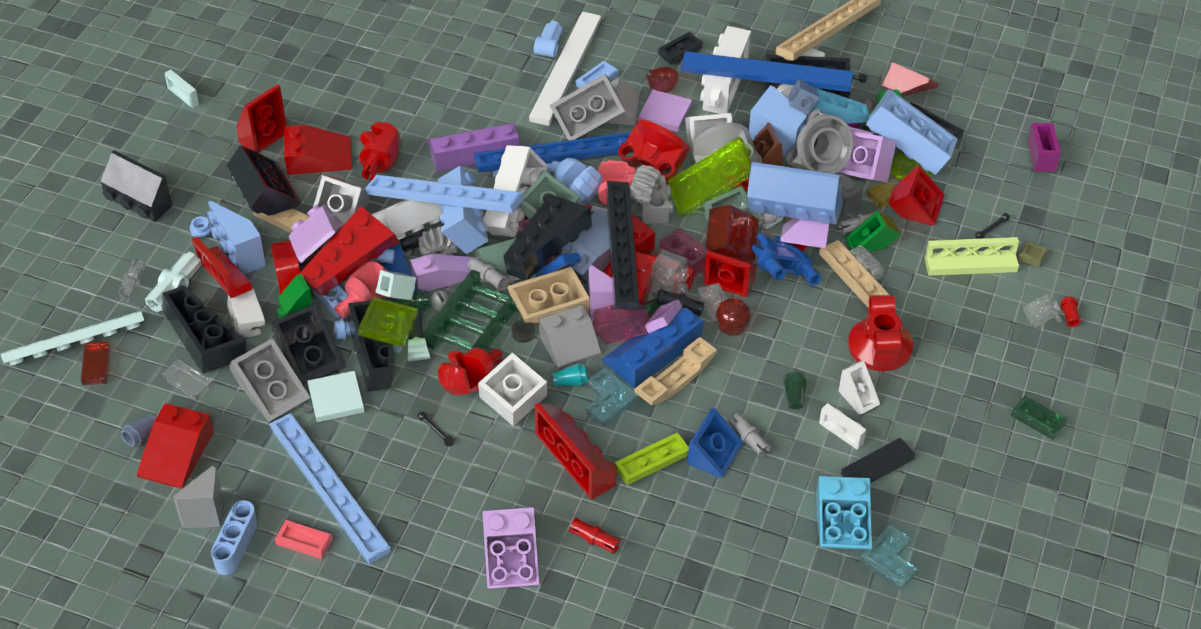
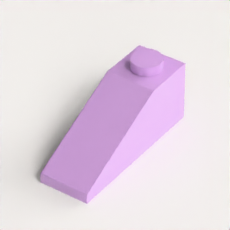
M430 254L411 259L412 276L416 277L415 284L419 294L479 278L478 274L472 272L467 267L469 260L475 259V257Z

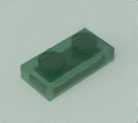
M1025 395L1011 413V416L1052 440L1062 430L1067 421L1066 418Z

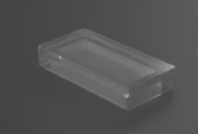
M179 359L161 373L163 380L196 401L214 386L211 379Z

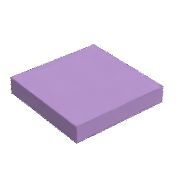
M652 90L638 120H648L671 131L678 132L692 106V100Z

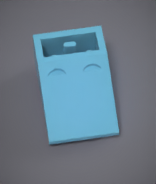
M819 476L816 487V513L820 548L871 550L870 478Z

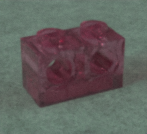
M681 228L660 240V256L694 269V278L705 271L706 253L709 250Z

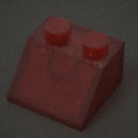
M732 205L711 208L705 251L715 250L750 262L755 261V253L752 250V246L757 243L759 219Z

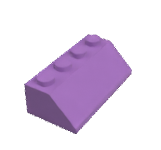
M514 123L428 139L427 145L435 170L440 172L455 169L458 166L476 165L474 153L506 149L507 145L519 146V136Z

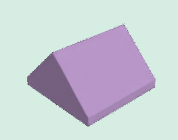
M591 265L588 272V296L590 298L589 316L592 323L624 321L626 319V310L614 309L612 278Z

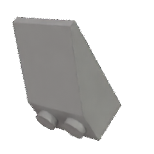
M273 338L230 362L229 369L268 423L310 399L309 394ZM288 379V382L284 383L283 380Z

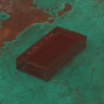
M109 342L84 343L81 371L82 385L107 383Z

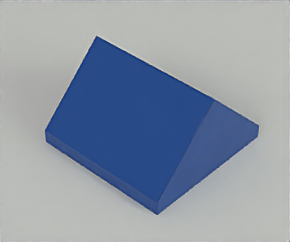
M711 408L689 443L688 464L717 477H723L743 441L715 408Z

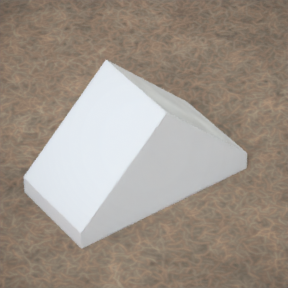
M861 360L842 370L839 392L858 414H863L880 405L864 361Z

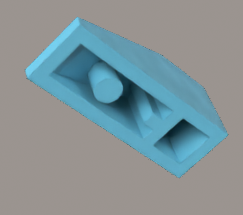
M817 88L820 98L812 111L818 109L824 114L841 118L846 124L865 123L868 121L870 113L867 104Z

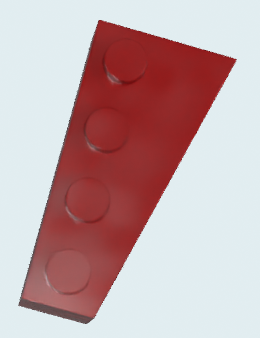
M361 206L299 274H302L307 285L320 296H323L346 280L347 276L355 272L366 262L371 261L373 258H378L389 247H394L400 242L395 233Z

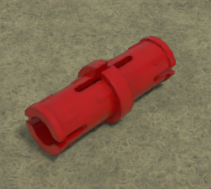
M577 517L570 524L569 532L587 540L589 545L594 546L595 544L611 554L617 552L621 539L603 532L601 527H593Z

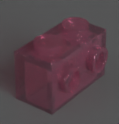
M640 302L638 310L614 309V305L595 310L593 328L605 344L647 334L645 324L649 320V314Z

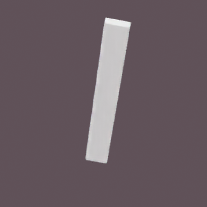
M582 11L529 116V122L550 126L554 118L550 105L564 97L601 23V15Z

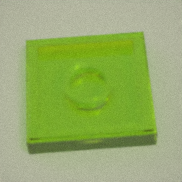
M373 297L358 328V335L404 347L418 315V309Z

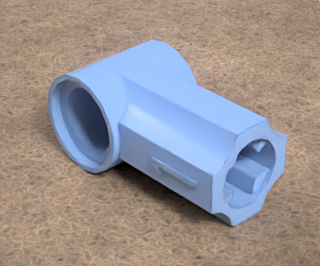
M557 21L547 23L541 37L537 36L535 40L534 54L555 58L558 51V42L563 33V26Z

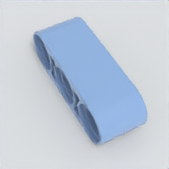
M247 500L238 501L232 506L212 547L211 555L215 570L221 575H229L235 572L257 527L258 522L254 505Z

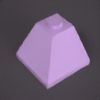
M792 218L783 225L781 242L826 248L829 223L823 224L817 221Z

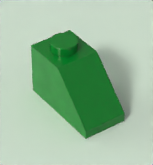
M877 210L845 237V240L852 253L859 255L885 249L901 236V233L892 218Z
M302 274L296 275L278 297L279 308L276 311L279 318L312 305L310 289Z

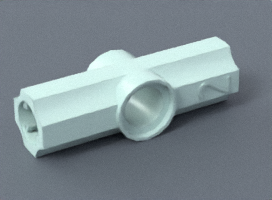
M188 251L171 269H164L159 276L158 284L145 298L146 304L155 312L163 311L162 293L181 286L188 288L189 279L202 266L201 260L194 253Z

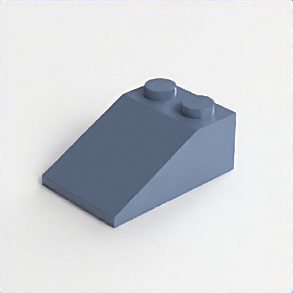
M598 209L591 215L592 227L589 230H583L577 240L566 244L562 248L563 251L558 256H554L557 259L561 255L579 252L581 260L572 268L576 275L587 283L589 267L591 265L603 271L611 262L608 214L602 209Z

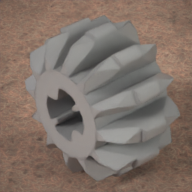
M645 165L637 169L630 186L631 199L645 204L653 200L660 183L661 175L659 170Z
M440 226L436 229L430 228L429 232H423L419 238V249L422 256L430 254L453 255L457 251V246L441 232Z

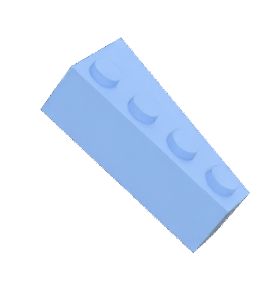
M458 166L440 177L438 182L474 186L475 178L471 172H466L461 166ZM440 204V208L444 212L440 215V221L444 223V226L441 227V232L467 254L488 242L486 233L488 228L482 217L484 214L483 209Z

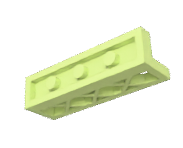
M1018 237L928 241L925 254L928 276L1018 272L1019 264L1016 257L1019 244ZM1003 246H1011L1010 250H1000ZM963 247L967 248V249L963 250L962 252H956V251H955V250H957L958 248H963ZM981 247H989L984 251H978ZM938 248H943V249H944V250L941 251V252L933 253V249H938Z

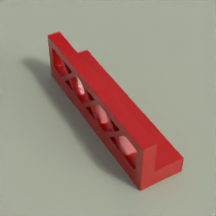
M198 237L191 239L202 266L231 299L253 290L250 281L218 246L208 249Z

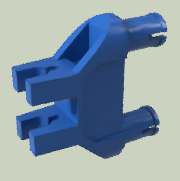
M758 234L757 238L761 241V245L753 244L752 250L759 258L756 264L760 269L768 271L774 280L779 281L785 277L786 273H792L797 276H803L813 286L821 281L820 273L813 268V261L805 252L788 242H781V236H776L773 241L766 234Z

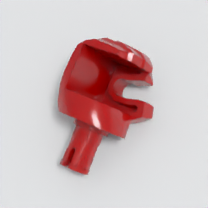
M376 122L371 125V132L363 131L361 133L360 140L364 145L359 154V160L364 167L362 177L368 180L371 174L370 180H373L376 173L391 169L397 162L401 147L400 133L388 122Z
M473 348L465 354L457 350L451 351L448 354L450 363H441L438 368L439 383L445 391L452 395H466L479 390L478 383L494 370L495 365L503 361V358L498 360L496 358L503 355L497 349L489 353L480 348Z

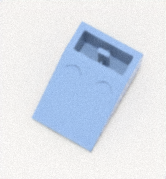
M209 201L210 211L207 212V215L213 225L211 232L215 240H220L219 245L222 252L229 255L228 258L244 275L265 267L266 263L261 237L252 221L213 201Z

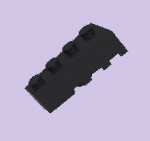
M550 194L503 255L507 274L524 281L534 276L548 264L547 260L552 256H558L566 244L569 242L573 243L579 238V234L583 230L587 231L592 227L590 207Z
M185 286L162 293L163 313L202 374L227 366L232 360L246 353V339L242 335L238 336L234 333L233 328L228 323L224 324L219 320L217 314L212 309L208 310L204 307L203 302Z

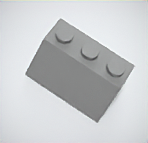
M606 74L550 105L568 140L578 139L626 112L614 85Z

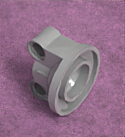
M815 109L808 116L807 124L798 134L796 147L788 152L785 161L796 169L835 174L842 170L850 159L853 151V136L850 127L841 118L824 114L820 110ZM818 138L817 146L814 148L815 140Z
M729 122L712 126L699 134L692 145V153L698 167L697 177L712 191L721 188L724 179L737 176L745 168L750 171L752 162L762 163V157L755 150L747 127L739 123Z

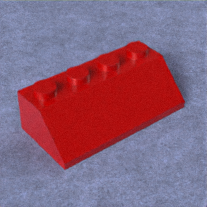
M544 403L535 404L536 436L588 497L593 500L615 487L617 470L614 464L608 462L603 457L599 447L593 445L588 440L585 431L579 429L574 424L571 415L565 413L559 406Z

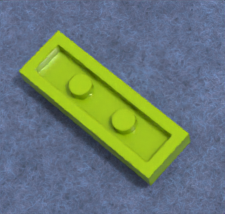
M677 432L616 461L614 466L626 485H629L689 455V447Z

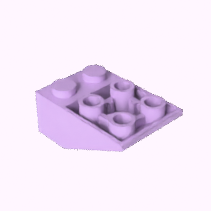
M534 507L482 511L487 589L539 585Z

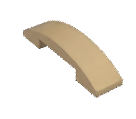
M701 337L697 338L684 349L683 356L656 378L650 376L636 387L634 392L650 405H656L669 399L687 386L708 365L717 353V349Z

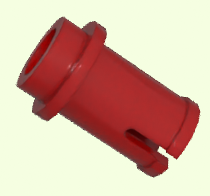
M1072 296L1063 298L1060 303V309L1064 311L1068 327H1076L1082 322L1077 309L1078 301Z

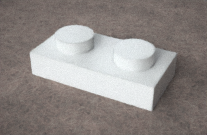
M828 403L821 409L819 424L857 450L864 444L866 429L860 423L853 421L844 415L841 410L832 407Z

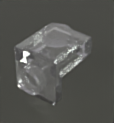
M1047 294L1022 307L1033 328L1052 318H1055L1058 323L1062 321L1058 314L1062 312L1056 299L1051 301Z

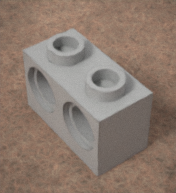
M661 176L653 200L648 204L639 203L642 222L645 224L669 223V214L673 213V202L668 200L671 192L670 185H666L665 176Z

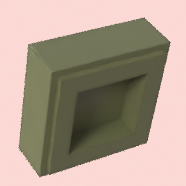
M1027 241L1019 254L1018 260L1039 268L1047 255L1048 248Z

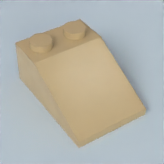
M572 267L507 286L525 322L539 323L540 318L579 305H583L589 315L590 298Z

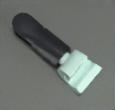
M410 306L406 309L409 337L408 362L430 359L426 340L423 336L420 310L416 306Z

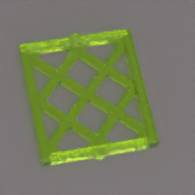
M899 153L892 160L894 167H891L890 173L903 180L916 166L921 168L922 166L920 163ZM923 169L928 176L932 174L931 171Z

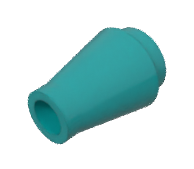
M577 363L558 372H553L555 387L583 386V384L589 383L586 365H579Z

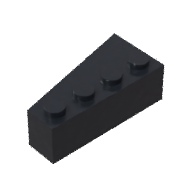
M392 297L348 303L347 321L350 325V334L368 392L391 388L394 298Z

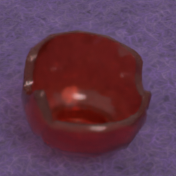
M660 67L655 70L651 69L650 74H646V78L652 90L667 93L675 88L679 75L675 69Z
M726 299L722 301L715 315L719 322V330L729 336H738L745 332L751 319L749 307L740 299Z

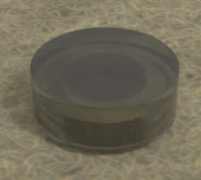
M519 320L512 325V337L515 341L526 343L534 338L535 326L532 322Z

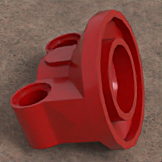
M641 119L637 121L627 141L619 147L618 154L622 161L627 162L629 166L636 167L639 164L641 166L654 167L656 170H659L661 176H665L666 185H670L678 179V171L689 154L690 147L683 139L669 129L654 122ZM629 152H634L633 156L626 157ZM666 169H672L669 174H667V175H663V174H662V173L664 172V170H666Z
M870 295L866 319L855 324L849 333L848 349L851 356L857 362L864 361L866 368L883 372L896 370L905 365L912 356L914 341L910 332L902 325V321L895 313L894 295Z

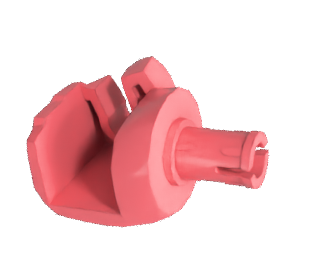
M608 160L607 162H601L598 172L602 175L603 180L597 194L602 204L607 205V181L629 182L630 187L636 173V168L629 166L624 161Z
M375 261L366 262L358 268L345 284L348 297L334 307L336 313L344 319L348 314V303L382 299L381 297L391 298L376 293L380 270H388Z

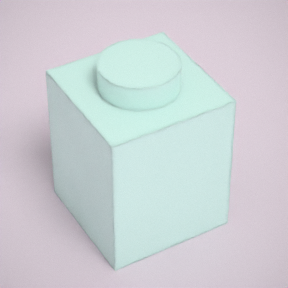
M380 270L376 293L392 298L412 300L416 277Z

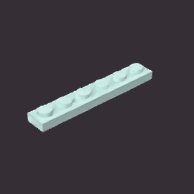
M137 311L2 352L1 357L3 363L9 362L10 366L24 362L23 357L33 355V358L47 355V350L55 347L57 351L70 348V343L78 340L80 344L93 341V336L103 333V336L107 337L118 333L117 329L126 326L127 330L139 327L140 322L144 321L142 312Z

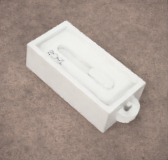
M727 26L724 34H720L719 47L715 46L713 55L749 59L751 31ZM703 74L701 85L704 88L700 97V101H703V110L718 114L728 113L741 79Z

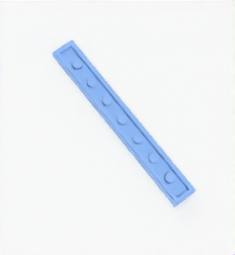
M376 175L365 188L368 195L513 213L524 199L522 192Z
M292 413L270 423V428L368 564L390 553L391 548Z

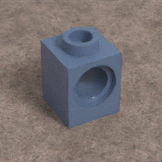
M800 79L797 80L787 96L791 107L807 115L810 114L820 98L816 87Z

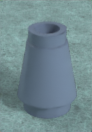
M148 414L125 425L121 431V437L124 442L131 447L140 445L150 434L156 419L155 416Z

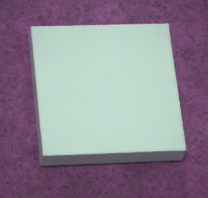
M355 371L308 380L317 422L364 413Z

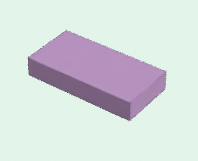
M674 300L660 306L645 324L647 332L650 333L667 326L682 308L680 301Z

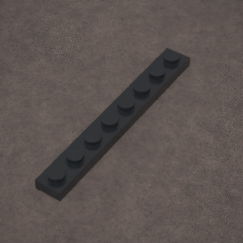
M607 181L606 197L614 309L638 310L639 296L629 182Z

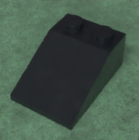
M316 304L272 321V330L279 346L302 385L307 384L308 380L318 379L345 368Z

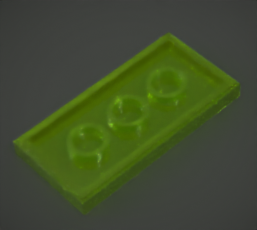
M737 137L667 181L668 185H670L679 216L682 218L702 207L705 202L720 196L750 177L752 163L742 138Z

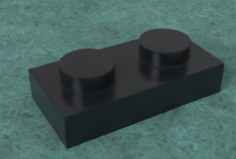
M688 32L658 48V55L672 65L684 58L685 51L696 52L702 49L703 42L691 32Z

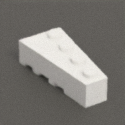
M507 145L505 153L502 155L501 166L496 175L493 189L522 192V195H524L541 176V173L547 171L549 166L530 147ZM520 206L513 213L487 210L483 221L487 225L488 232L492 235L515 237L525 217V213Z

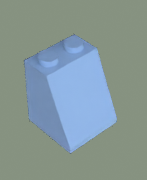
M769 86L751 110L749 124L751 139L753 140L769 122L782 144L783 156L786 157L788 152L796 147L798 134L805 127L807 116L803 112L791 107L789 100L775 87Z

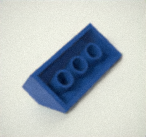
M681 308L667 326L650 333L647 332L646 328L642 329L603 357L602 362L633 388H636L681 355L684 349L697 338H702L703 320L688 308Z

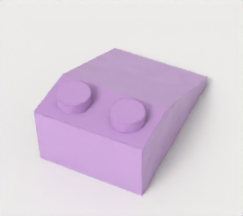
M851 131L853 151L847 164L837 173L888 183L897 140Z
M325 203L321 207L315 205L307 213L310 216L304 222L300 219L291 227L293 232L289 235V238L300 262H303L328 240L343 224Z

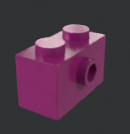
M1032 123L1027 143L1034 172H1056L1061 151L1054 124Z

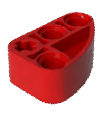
M290 240L270 243L280 295L296 275L300 273L297 255Z

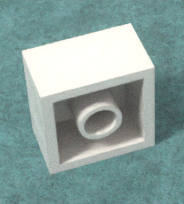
M513 353L478 383L479 397L512 426H515L535 407V404L540 403L547 396V381Z

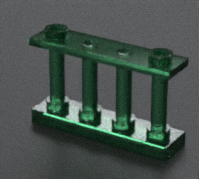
M471 270L425 330L426 345L434 350L439 343L444 341L465 351L480 348L487 352L514 312L519 310L511 295L508 297L482 286L480 272ZM479 294L499 302L503 306L496 312L471 302V300ZM469 310L491 319V322L485 328L459 316L463 311ZM456 325L480 335V337L473 344L447 332Z

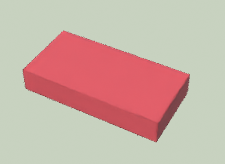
M285 520L275 538V544L322 559L333 537L330 533Z

